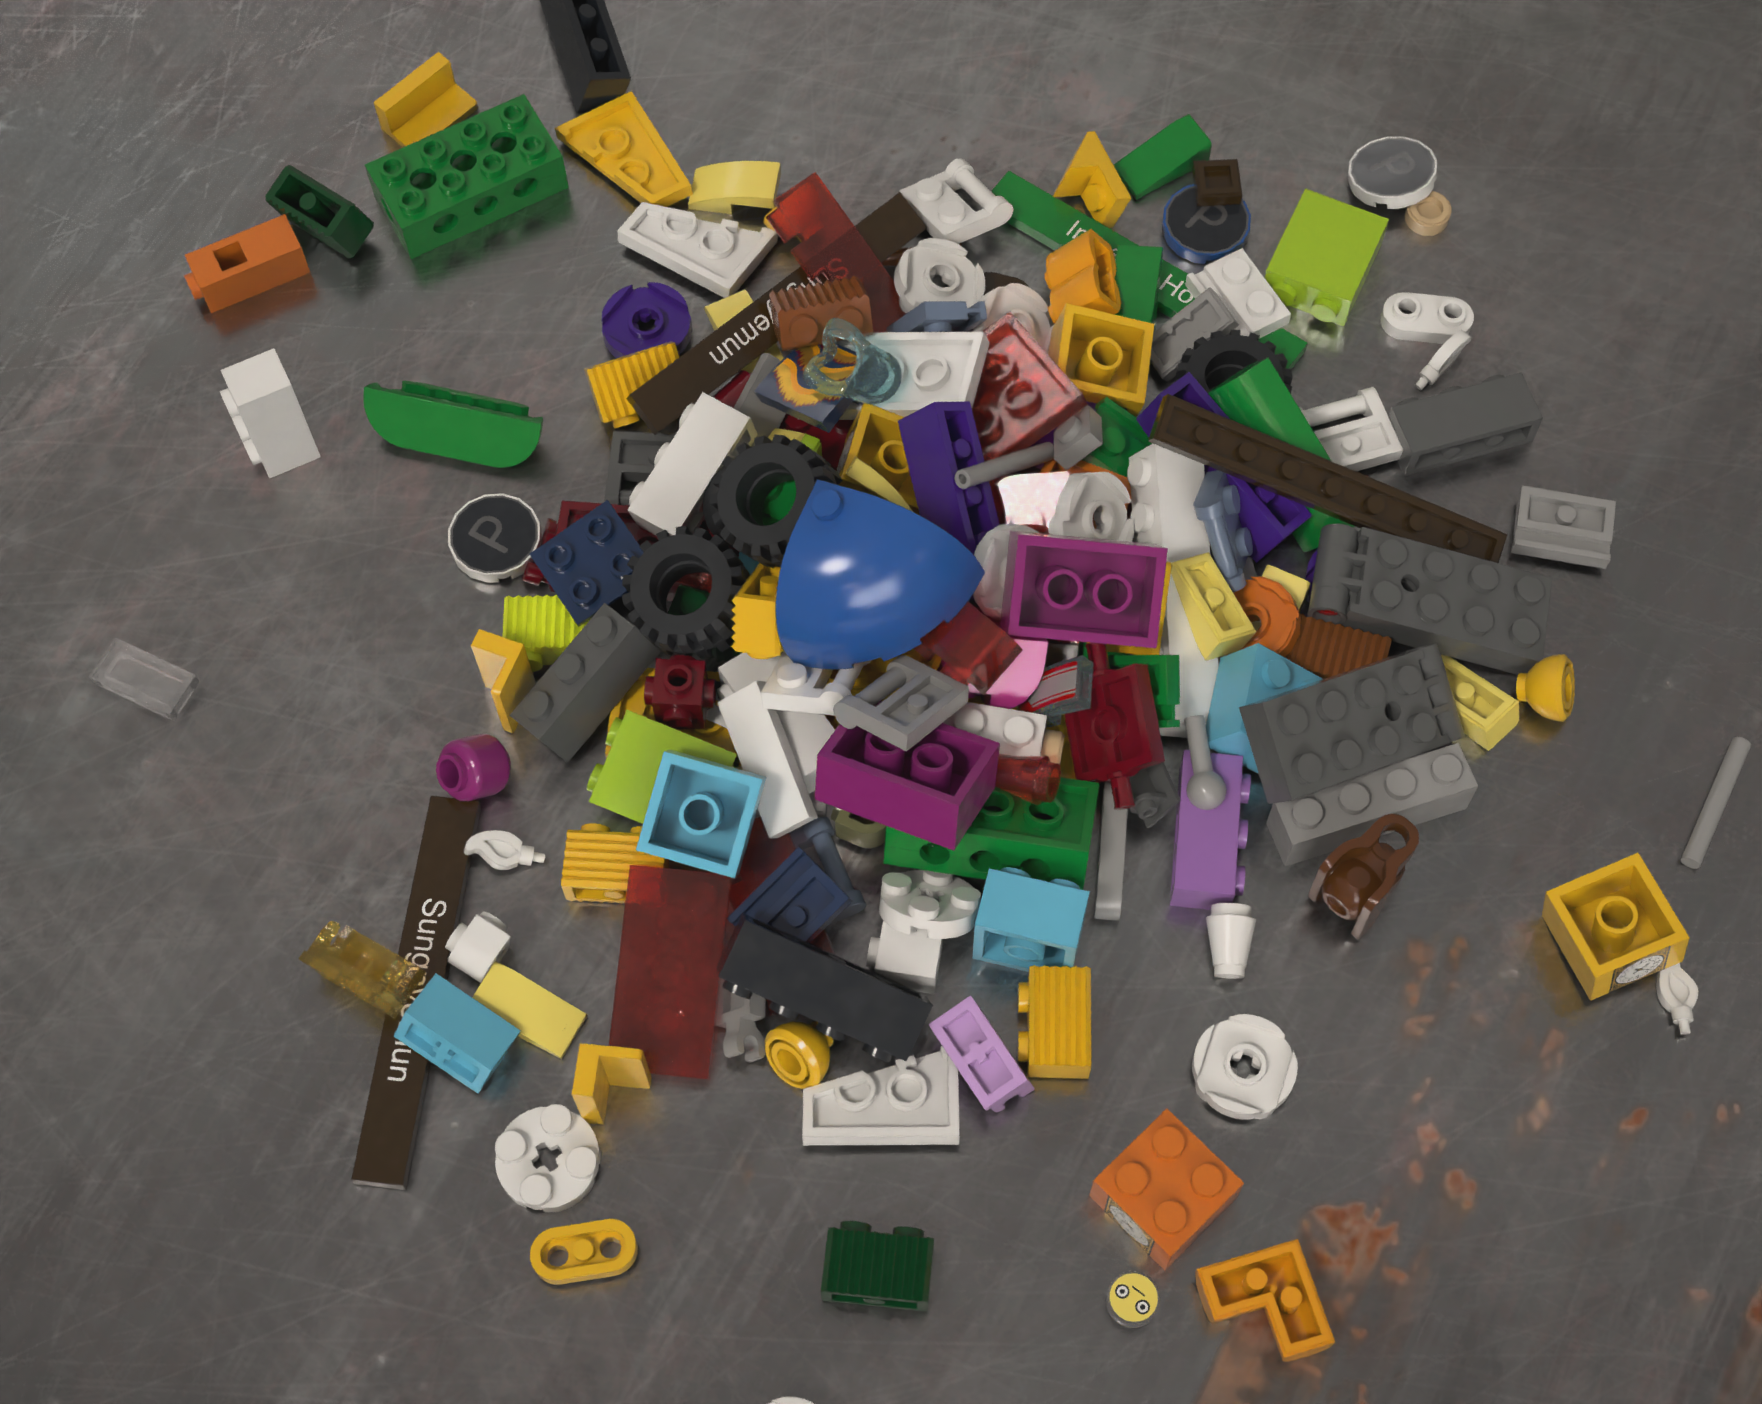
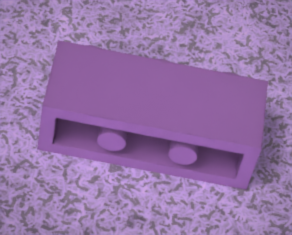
M1183 751L1178 778L1177 793L1181 801L1176 806L1169 906L1211 910V905L1232 903L1235 895H1243L1245 866L1237 865L1238 849L1246 848L1248 820L1239 819L1240 803L1248 804L1251 775L1242 774L1243 756L1210 753L1213 772L1219 774L1226 784V797L1217 808L1202 810L1195 807L1187 797V784L1194 774L1190 751Z

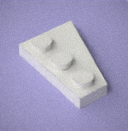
M642 202L617 231L619 243L723 298L737 292L778 242V234L770 228L762 227L761 232L739 228V222L722 219L721 224L697 219L693 212Z
M940 1046V1051L916 1059L914 1055L908 1057L907 1062L898 1059L895 1060V1065L871 1073L859 1071L803 1089V1146L959 1145L958 1069L943 1046Z

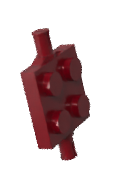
M1090 642L1085 647L1087 648L1091 673L1076 684L1075 696L1073 698L1062 700L1075 778L1096 783L1110 781L1115 805L1114 810L1129 809L1136 806L1130 778L1141 769L1165 762L1148 665L1134 663L1120 669H1110L1106 644Z

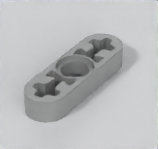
M1104 782L1100 814L1094 919L1119 921L1123 892L1128 809L1114 810L1115 805L1111 783Z

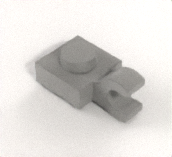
M1072 389L1055 401L1056 409L1063 421L1053 432L1054 460L1066 471L1103 444L1102 417L1089 405L1080 408L1076 403L1075 392Z
M716 977V1026L726 1028V1036L723 1041L725 1057L731 1058L743 1054L745 1047V1062L750 1063L764 1058L765 1040L757 1029L755 1021L765 1018L766 998L755 993L752 994L751 999L742 998L723 988L722 985L725 980Z

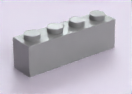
M1459 743L1399 761L1292 801L1273 803L1266 824L1284 867L1333 852L1345 841L1362 836L1384 815L1398 814L1404 816L1412 824L1418 825L1465 810L1470 804L1478 784ZM1386 831V832L1382 833L1381 836L1386 835V834H1389V833H1392V832H1395V831Z

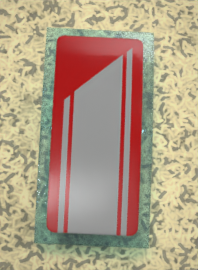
M1081 655L1045 667L1038 688L1025 702L1017 706V710L1047 715L1046 728L1061 725L1062 714L1089 709L1091 707L1094 663Z

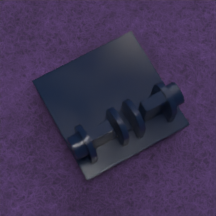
M606 500L531 552L530 556L576 624L581 626L591 619L604 603L610 606L620 599L622 595L629 593L622 586L623 575H632L633 572L627 564L632 555L640 558L644 552L640 549V545L610 502Z

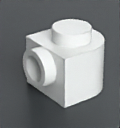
M485 911L480 916L476 914L469 926L460 923L445 945V948L451 951L448 962L481 983L495 961L500 963L510 948L511 936L505 933L507 926L497 917Z

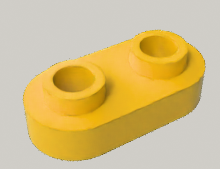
M604 1219L553 1227L543 1231L532 1243L530 1261L535 1272L542 1280L550 1284L561 1285L617 1276L626 1272L636 1260L638 1245L633 1231L627 1224L617 1219ZM617 1242L621 1245L620 1253L616 1257L606 1258L602 1255L603 1247L607 1243ZM558 1250L566 1251L568 1259L562 1266L550 1264V1257L554 1252Z

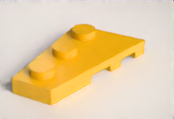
M632 91L554 128L557 139L640 203L646 202L668 207L693 195L690 182Z

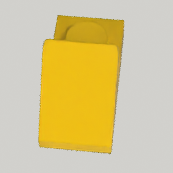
M1088 131L1067 166L1053 197L1081 195L1093 219L1108 228H1113L1131 200V196L1096 132Z

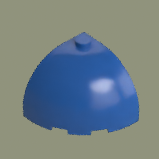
M817 479L790 536L779 573L776 593V624L781 645L793 663H799L811 668L829 670L854 668V663L866 662L880 657L883 661H887L922 644L920 638L936 628L943 620L948 624L975 592L985 571L976 557L961 542L922 516L877 496Z

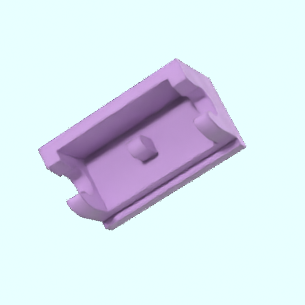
M971 995L928 1024L986 1111L991 1108L995 1113L1005 1109L1004 1103L1016 1095L1025 1097L1035 1090L1018 1062Z

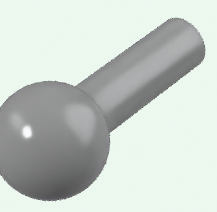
M1204 715L1187 717L1184 721L1194 774L1187 784V797L1199 809H1215L1221 805L1226 797V784L1219 774L1213 772Z

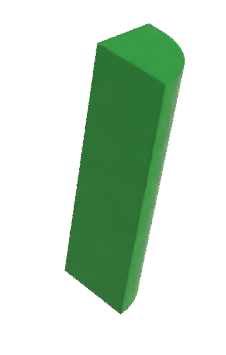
M1269 358L1248 365L1208 392L1230 420L1331 461ZM1305 506L1312 516L1292 534L1303 552H1308L1318 548L1320 532L1325 525L1344 524L1351 527L1355 526Z

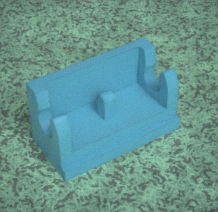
M436 973L404 1013L394 1037L479 1094L507 1055V1050L516 1040L521 1030Z

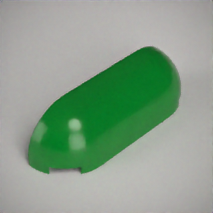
M402 381V389L382 388L377 382L364 387V409L370 424L382 438L401 448L491 467L505 468L515 466L526 460L537 447L542 434L543 417L533 418L528 416L529 407L520 403L414 381Z

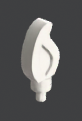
M1462 329L1450 337L1435 353L1428 365L1420 371L1419 375L1421 378L1415 386L1422 390L1427 384L1433 385L1452 366L1463 348L1471 342L1472 337Z
M493 830L477 833L468 839L464 848L465 855L479 854L491 867L497 870H510L517 867L518 864L531 866L532 861L544 863L545 860L544 853L534 852L533 846L522 845V841L517 836L505 831Z
M1678 963L1658 972L1656 993L1661 1005L1668 1012H1671L1673 1023L1679 1025L1680 1034L1688 1035L1691 1033L1689 1023L1694 1021L1692 1008L1698 999V987L1695 981Z

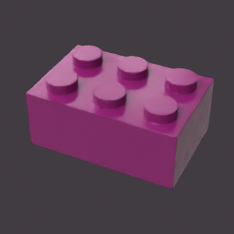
M1010 530L1000 630L1007 635L1157 648L1168 548L1149 543Z
M942 723L908 751H904L858 726L854 729H847L839 724L817 754L815 800L955 850L995 788L1000 743Z

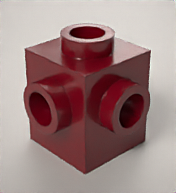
M674 655L669 659L656 658L654 676H646L645 705L653 707L656 722L680 730H705L707 708H715L716 679H708L705 660H697L688 655Z

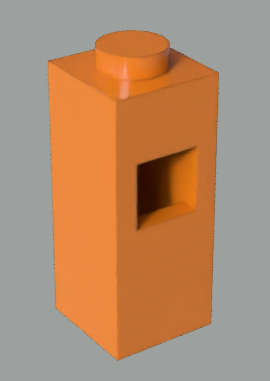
M285 214L184 255L192 271L184 275L195 300L204 297L211 314L311 273L301 245Z

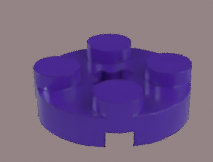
M647 282L648 287H640L634 290L633 285H629L614 293L606 302L602 310L601 319L603 340L609 352L615 358H619L672 341L675 342L678 354L680 355L687 347L692 334V320L683 296L675 289L658 282ZM651 319L656 320L654 329L649 331L639 330L637 322L647 323Z

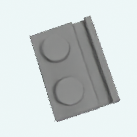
M1522 485L1517 498L1513 533L1514 542L1511 553L1606 569L1611 558L1610 545L1613 538L1616 501Z

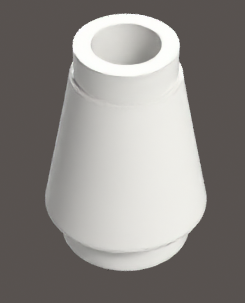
M1217 903L1211 905V916L1206 917L1214 976L1217 978L1242 979L1245 977V968L1256 924V919L1251 917L1252 907L1239 903Z

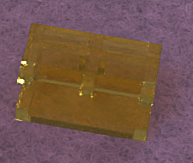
M334 921L327 923L308 951H303L299 960L325 979L396 1019L426 971L362 935L348 925L337 935L341 925ZM337 935V938L334 941V943L330 945L333 937Z

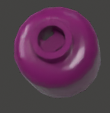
M475 734L454 739L443 747L436 764V775L441 787L453 798L459 801H474L493 796L505 788L510 776L511 761L505 747L497 738L490 734Z

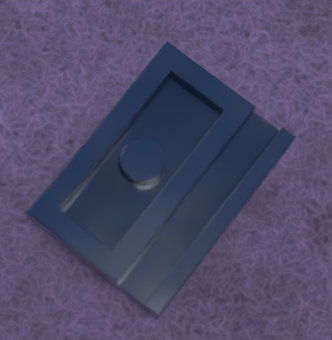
M798 847L727 919L736 926L743 912L811 943L853 900L803 849Z

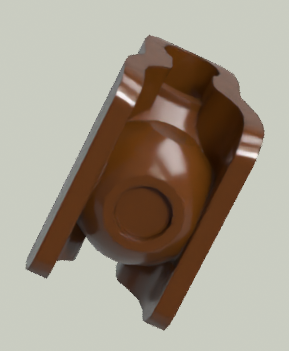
M1398 814L1382 816L1362 836L1345 841L1324 860L1317 871L1308 897L1315 903L1323 896L1327 906L1336 915L1346 920H1357L1351 935L1359 940L1373 926L1388 895L1397 887L1402 879L1405 865L1419 844V833L1416 826L1404 816ZM1395 831L1402 835L1406 846L1395 850L1387 843H1379V839L1382 833Z

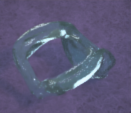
M840 318L830 319L823 331L822 342L824 350L808 362L803 372L804 382L819 393L842 396L870 405L880 404L890 399L898 391L901 384L902 370L898 360L890 353L870 343L852 323ZM836 337L852 343L857 356L852 373L843 381H835L819 370L830 363L837 352Z

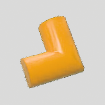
M1298 1239L1196 1269L1195 1279L1204 1311L1211 1323L1264 1308L1283 1362L1305 1358L1334 1345L1335 1340Z

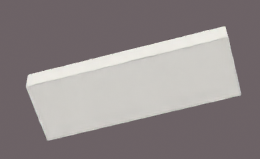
M756 680L717 703L743 770L767 777L758 810L769 838H780L818 818L777 711L763 709L761 691L766 682Z

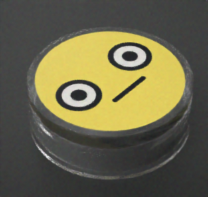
M1126 1271L1116 1276L1110 1283L1106 1294V1307L1110 1316L1118 1324L1128 1328H1139L1147 1325L1155 1317L1160 1306V1291L1155 1281L1147 1274L1139 1271Z

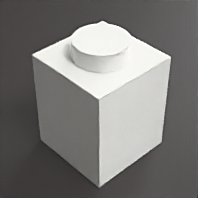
M883 921L880 938L871 937L866 966L875 968V973L914 991L935 994L943 939L927 938L928 929H919L911 926V933L909 935L892 928Z

